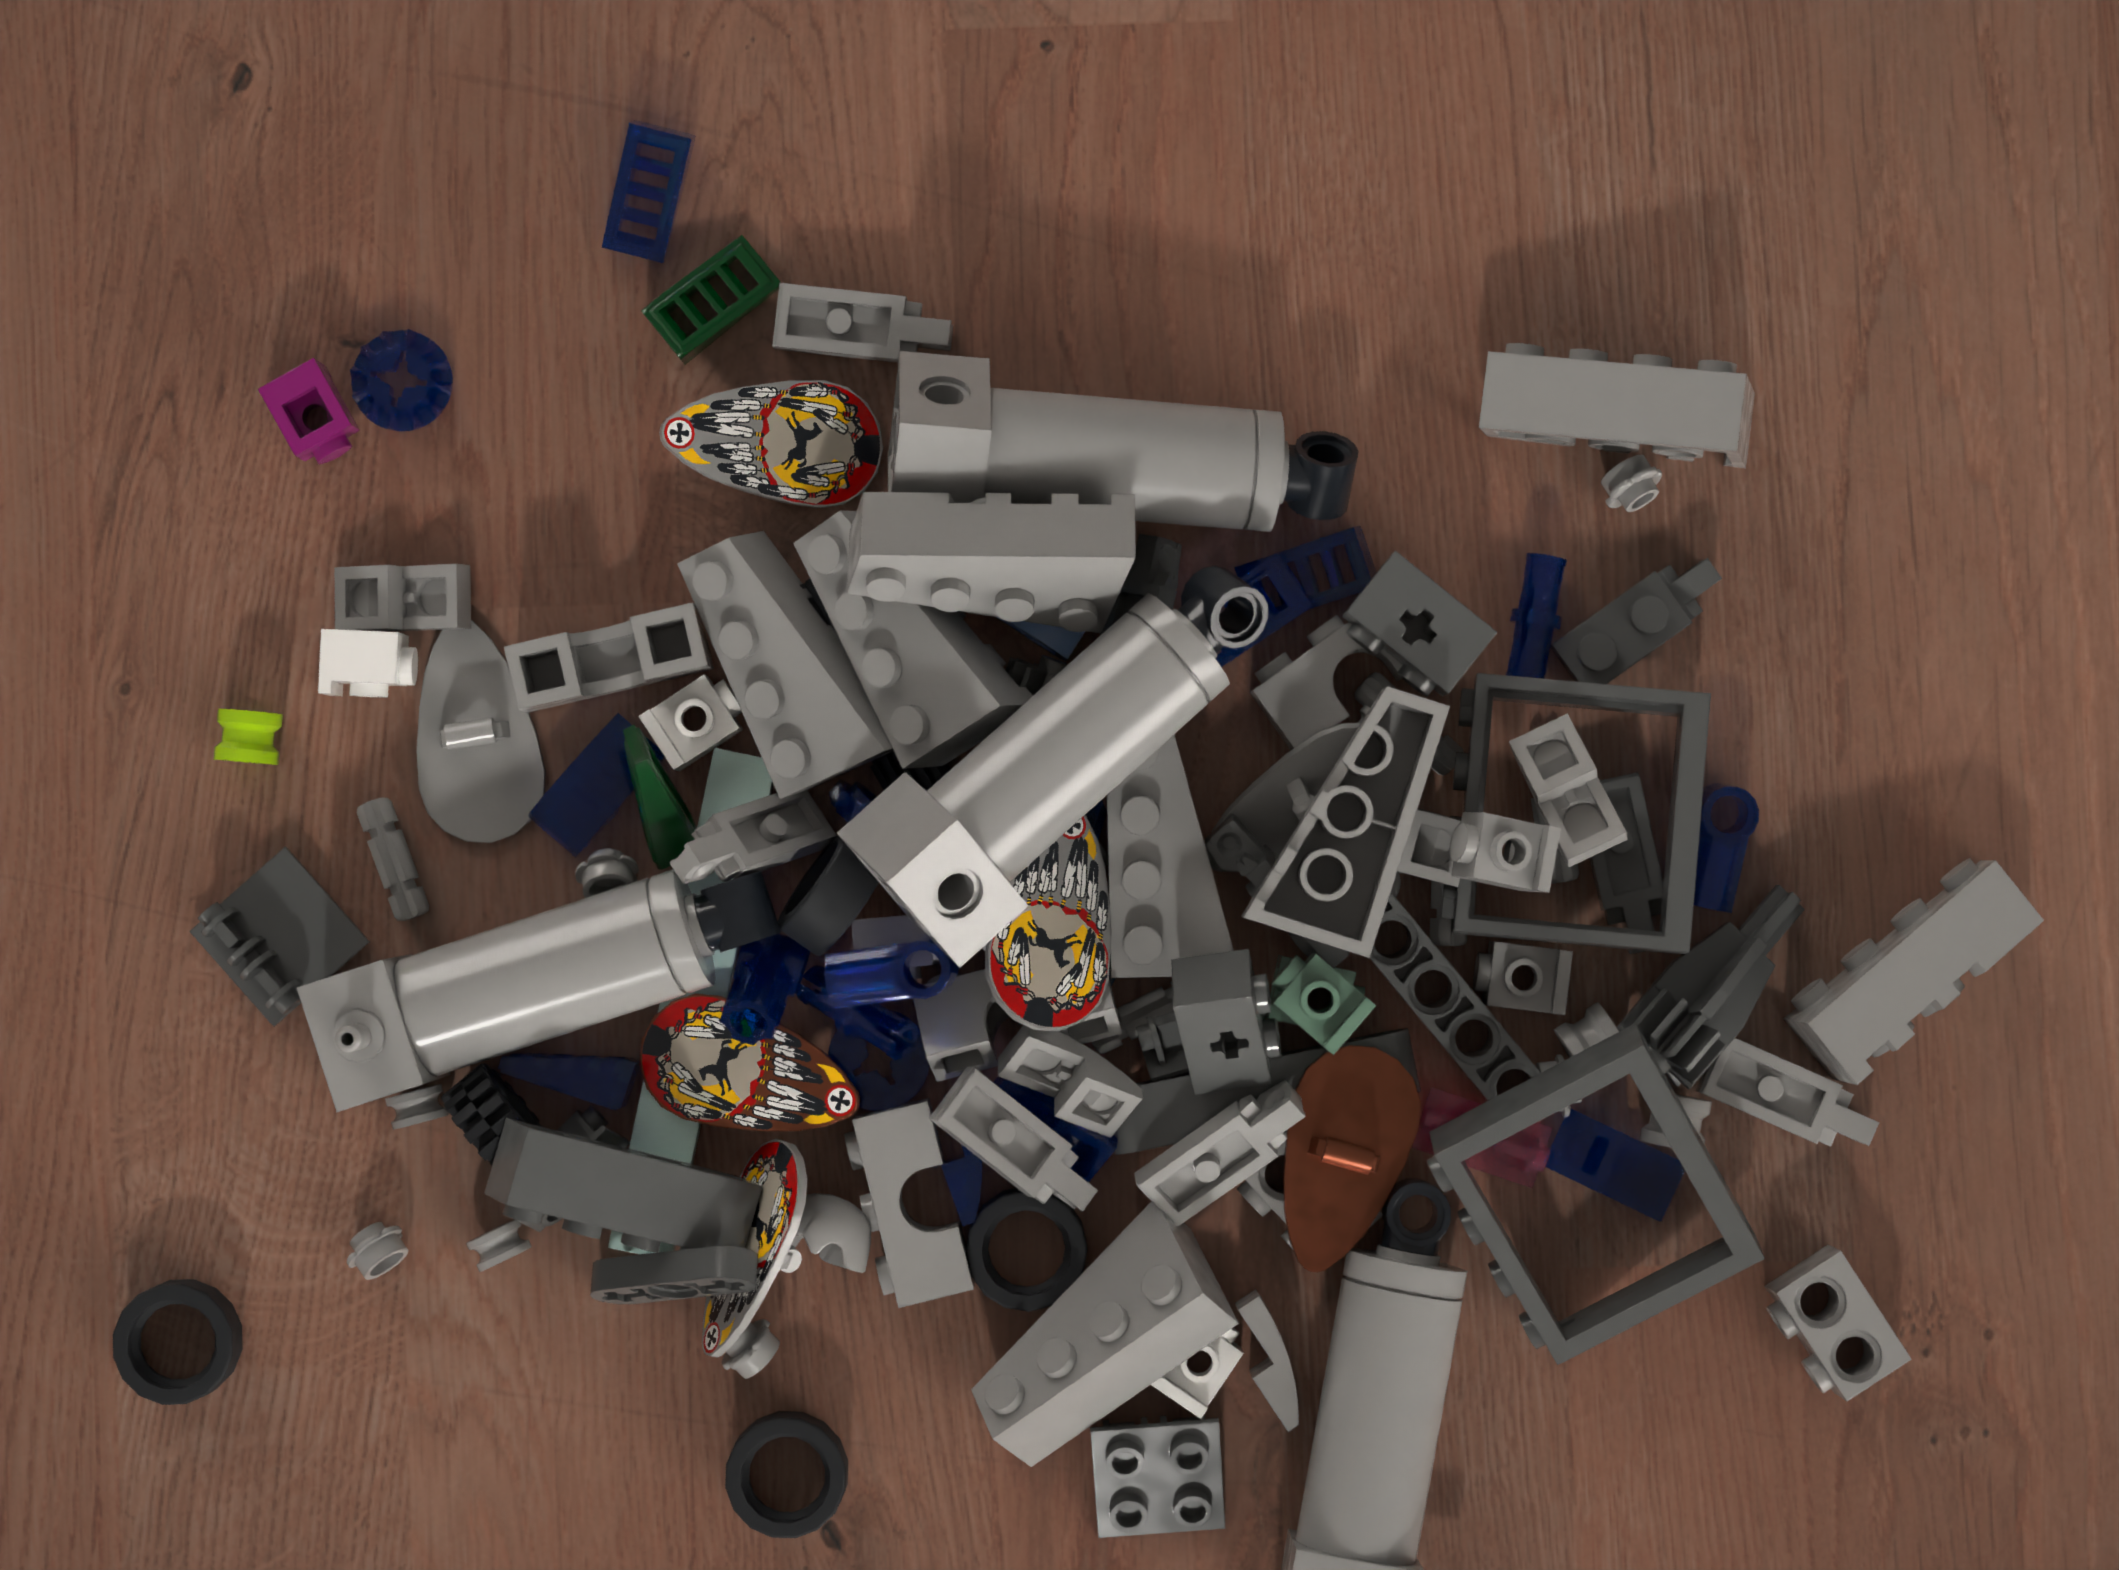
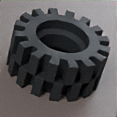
M486 1063L478 1065L441 1097L445 1103L446 1111L453 1116L451 1119L455 1125L463 1130L467 1141L470 1144L473 1143L478 1149V1154L485 1161L488 1160L491 1166L493 1165L506 1118L543 1127L539 1124L540 1120L535 1113L528 1109L527 1103L520 1095L518 1096L514 1092L513 1087L506 1080L503 1081L500 1074L496 1070L491 1069Z

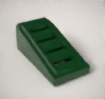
M741 235L664 291L643 308L641 312L683 364L686 365L776 292L781 282L744 236ZM737 258L759 284L749 292L728 267ZM717 274L738 298L729 307L708 283ZM697 291L703 295L718 314L709 322L689 299ZM678 306L698 329L689 337L685 335L669 315Z
M632 725L623 730L625 738L623 743L644 836L653 862L656 863L657 869L663 870L671 866V860L678 858L684 851V845L687 842L695 840L691 834L695 832L697 827L691 811L639 727L636 728L635 725Z

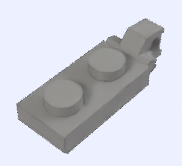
M779 283L772 347L777 350L898 363L899 351L917 352L918 348L950 351L953 325L951 320L921 317L923 304L907 301L906 296Z
M808 790L780 799L778 793L713 814L704 825L695 829V832L691 834L695 840L687 842L684 845V851L678 858L671 860L670 865L682 884L704 879L713 872H716L722 882H727L731 879L759 871L762 872L824 850L837 835Z
M1737 1038L1733 1039L1728 1047L1721 1052L1704 1072L1696 1089L1697 1092L1816 1144L1821 1142L1830 1147L1837 1133L1869 1146L1880 1123L1848 1109L1854 1094L1842 1089L1843 1085Z
M966 1067L929 1117L931 1121L1026 1196L1033 1197L1042 1204H1045L1053 1194L1071 1209L1078 1208L1084 1211L1098 1191L1071 1169L1079 1158L1070 1150L1072 1145L974 1067Z
M1284 1080L1260 1094L1257 1100L1252 1095H1248L1242 1098L1239 1103L1235 1101L1136 1171L1134 1175L1137 1187L1167 1215L1175 1226H1180L1278 1157L1277 1148L1287 1139L1285 1131L1306 1117L1303 1111L1301 1096Z

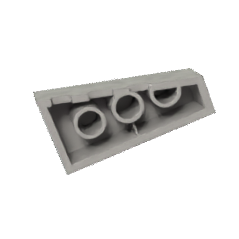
M1524 343L1506 344L1505 353L1488 351L1479 428L1487 437L1568 447L1576 445V438L1589 439L1588 446L1591 448L1624 454L1638 452L1640 444L1652 445V452L1667 456L1666 459L1693 462L1694 458H1702L1704 451L1725 453L1723 466L1746 469L1755 392L1747 374L1736 373L1737 364L1720 360H1699L1697 369L1672 367L1671 358L1652 354L1634 355L1633 364L1607 362L1608 353L1592 349H1570L1569 358L1544 356L1543 347Z
M863 492L849 533L847 594L871 597L881 602L898 601L935 607L945 612L961 611L999 617L1009 622L1025 621L1057 626L1073 632L1089 631L1101 633L1136 558L1135 494H1111L1110 505L1079 504V494H1052L1051 504L1011 503V493H985V497L978 498L971 503H954L950 493Z
M840 510L793 544L902 769L944 766L987 738L1033 695L1026 687H1019L1005 671L1003 666L1006 662L991 644L982 643L963 620L967 616L964 612H945L935 607L898 601L881 602L871 597L847 594L849 533L856 511Z
M764 531L729 537L677 563L780 799L815 788L894 751L837 633L831 625H826L808 601V598L812 597L806 588L802 589L800 587L802 582Z
M1389 686L1381 690L1241 917L1370 958L1450 706Z
M1174 734L1106 795L1111 978L1172 977L1171 959L1234 951Z
M1969 858L1955 866L1940 880L1945 889L1927 904L1921 898L1908 904L1890 920L1891 924L1895 927L1892 932L1877 944L1871 938L1863 941L1841 959L1840 962L1846 969L1827 984L1822 978L1813 981L1792 998L1791 1003L1796 1009L1783 1019L1830 1078L1858 1085L1874 1071L1866 1061L1871 1055L1875 1058L1889 1050L1892 1052L1897 1051L1915 1035L1913 1032L1915 1025L1911 1022L1914 1017L1919 1013L1923 1017H1927L1946 1008L1965 988V985L1959 979L1968 970L1973 977L1985 973L2044 921L1996 860H1980L1975 864Z
M1151 1201L985 1374L971 1391L992 1439L1032 1467L1239 1323L1191 1228L1185 1223L1175 1226L1167 1215Z

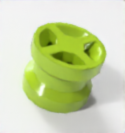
M219 708L217 722L223 728L222 741L214 747L213 760L278 765L279 751L274 747V735L282 727L283 714Z

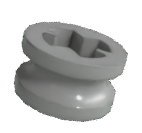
M442 1084L386 1098L387 1107L390 1106L396 1111V1118L391 1122L393 1130L449 1115L445 1107L441 1106L438 1102L439 1094L443 1092Z
M512 1220L466 1243L469 1250L477 1251L480 1256V1261L476 1265L479 1272L506 1261L532 1247L529 1239L523 1240L518 1235V1229L522 1225L520 1222Z

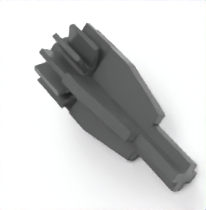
M1775 885L1739 929L1731 922H1726L1691 947L1689 953L1680 955L1673 960L1617 1026L1619 1032L1636 1023L1662 1071L1668 1076L1673 1085L1678 1087L1682 1083L1687 1089H1691L1721 1052L1728 1047L1744 1028L1776 966L1766 955L1805 910L1799 904L1801 902L1800 898L1793 892H1786L1780 885Z

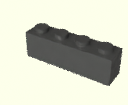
M506 1118L484 1194L505 1204L502 1214L507 1217L540 1225L543 1214L564 1219L562 1229L596 1239H600L603 1228L622 1232L621 1243L658 1253L661 1242L680 1246V1250L712 1246L745 1248L762 1186L737 1175Z

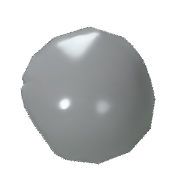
M822 1193L806 1195V1204L800 1226L792 1245L796 1247L800 1240L804 1238L811 1253H819L821 1260L855 1272H865L871 1245V1227L866 1215L848 1200L835 1195Z

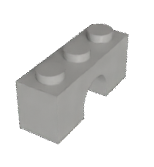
M693 602L632 616L629 621L605 628L579 633L564 632L504 646L517 708L528 713L714 669L705 627Z
M1421 614L1411 620L1403 615L1401 616L1399 621L1406 627V631L1402 636L1403 640L1408 644H1412L1418 639L1428 643L1431 638L1423 630L1428 620ZM1338 615L1307 636L1313 648L1292 662L1287 653L1284 652L1255 673L1261 685L1252 690L1250 694L1290 750L1317 732L1336 726L1350 716L1335 694L1333 687L1334 671L1342 658L1353 653L1372 655L1348 636L1346 632L1352 624L1348 622L1344 625ZM1382 649L1375 657L1381 660L1395 680L1399 681L1402 678L1397 672L1402 667V664Z
M985 969L963 975L958 973L940 974L931 978L925 985L911 988L925 1055L937 1082L960 1076L966 1067H974L981 1071L998 1066L994 1046L995 1035L1000 1025L1010 1016L995 1001L985 977ZM1110 979L1100 1005L1083 1022L1060 1032L1081 1044L1123 1034Z
M930 1098L857 1115L852 1119L855 1131L844 1133L852 1169L855 1171L864 1168L870 1193L860 1195L862 1212L866 1215L871 1232L880 1231L885 1256L875 1258L883 1295L895 1293L898 1308L974 1290L975 1281L971 1277L966 1244L960 1221L942 1226L920 1224L907 1213L902 1200L903 1185L913 1173L925 1168L941 1165L944 1162L937 1126L929 1119L933 1113Z

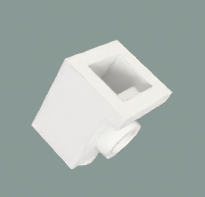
M321 629L318 693L328 696H343V684H350L349 696L387 698L389 686H414L418 674L417 648L408 647L409 636L399 632Z
M702 675L651 710L648 709L638 716L673 770L676 771L683 770L743 730L735 718L742 711L729 685L724 679L714 685L706 675ZM691 707H701L706 713V723L698 731L688 730L683 722L685 712Z
M1232 1328L1201 1349V1351H1205L1211 1356V1365L1205 1372L1195 1373L1191 1371L1187 1366L1186 1360L1151 1385L1201 1419L1207 1411L1208 1405L1244 1354L1242 1347L1234 1342L1239 1332Z

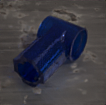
M1714 783L1703 788L1694 893L1695 906L1732 913L1749 836L1755 831L1759 822V808L1756 800L1748 791L1737 786ZM1732 796L1737 802L1739 816L1736 823L1730 828L1718 830L1711 820L1713 804L1721 797Z
M779 933L741 947L733 976L735 980L724 1004L720 1023L725 1025L731 1032L732 1039L750 1045H755L762 1039H773L786 1008L788 998H795L810 955L809 950L789 936Z
M930 938L832 952L824 955L826 989L832 1010L914 998L927 999L946 991L954 983L958 974V966ZM919 950H927L933 953L940 961L941 976L933 986L918 983L911 974L910 962L913 955Z

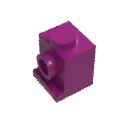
M312 358L258 388V391L293 454L303 461L315 457L320 465L330 462L349 451L352 445L348 437L357 433L360 429L333 383L332 376L327 367L315 358ZM322 407L327 412L326 424L316 430L310 429L307 424L309 412L314 408Z

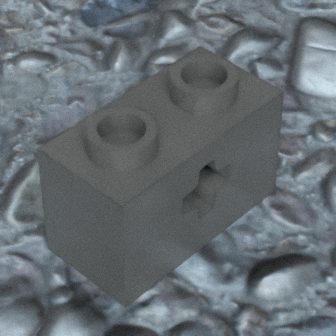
M1394 551L1342 615L1343 618L1352 624L1346 632L1349 637L1374 656H1377L1384 649L1402 664L1397 674L1412 688L1428 697L1433 689L1441 696L1449 694L1498 633L1397 551ZM1421 614L1428 620L1423 630L1431 639L1428 643L1418 639L1412 644H1408L1402 638L1406 627L1399 619L1403 615L1411 620Z
M1249 949L1171 959L1173 1009L1195 1095L1271 1085L1270 1058L1281 1057L1280 1034L1277 1019H1265L1264 1013H1271L1268 979L1266 973L1255 975Z

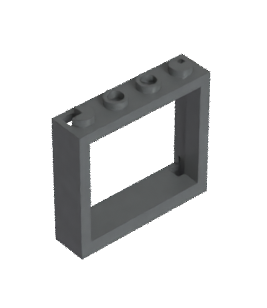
M1477 673L1474 680V689L1462 688L1458 726L1470 727L1468 753L1456 752L1453 790L1465 791L1463 812H1483L1493 701L1677 717L1660 930L1649 931L1475 915L1477 882L1460 878L1458 887L1444 884L1441 918L1453 919L1452 933L1681 955L1689 953L1711 693ZM1450 815V817H1452V818H1456V819H1459V820L1462 819V816H1451V815Z
M1636 1023L1429 1132L1434 1156L1429 1158L1427 1163L1436 1182L1444 1193L1452 1189L1456 1191L1464 1205V1208L1457 1211L1469 1238L1475 1246L1485 1241L1495 1260L1488 1263V1266L1499 1289L1506 1298L1513 1294L1517 1295L1525 1309V1312L1519 1314V1319L1529 1340L1536 1349L1546 1345L1557 1365L1765 1259L1752 1227ZM1630 1074L1723 1237L1558 1321L1464 1160Z

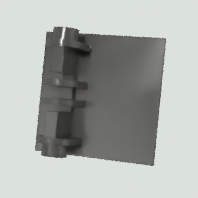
M287 847L279 851L221 904L216 902L207 908L198 917L200 922L189 931L273 1027L301 1004L297 987L331 977L370 943L367 937Z
M1204 1414L1201 1419L1199 1417L1175 1418L1173 1422H1167L1166 1415H1161L1160 1423L1148 1424L1147 1417H1141V1424L1135 1425V1422L1109 1423V1419L1102 1420L1103 1426L1090 1427L1098 1538L1225 1529L1218 1418L1205 1419Z

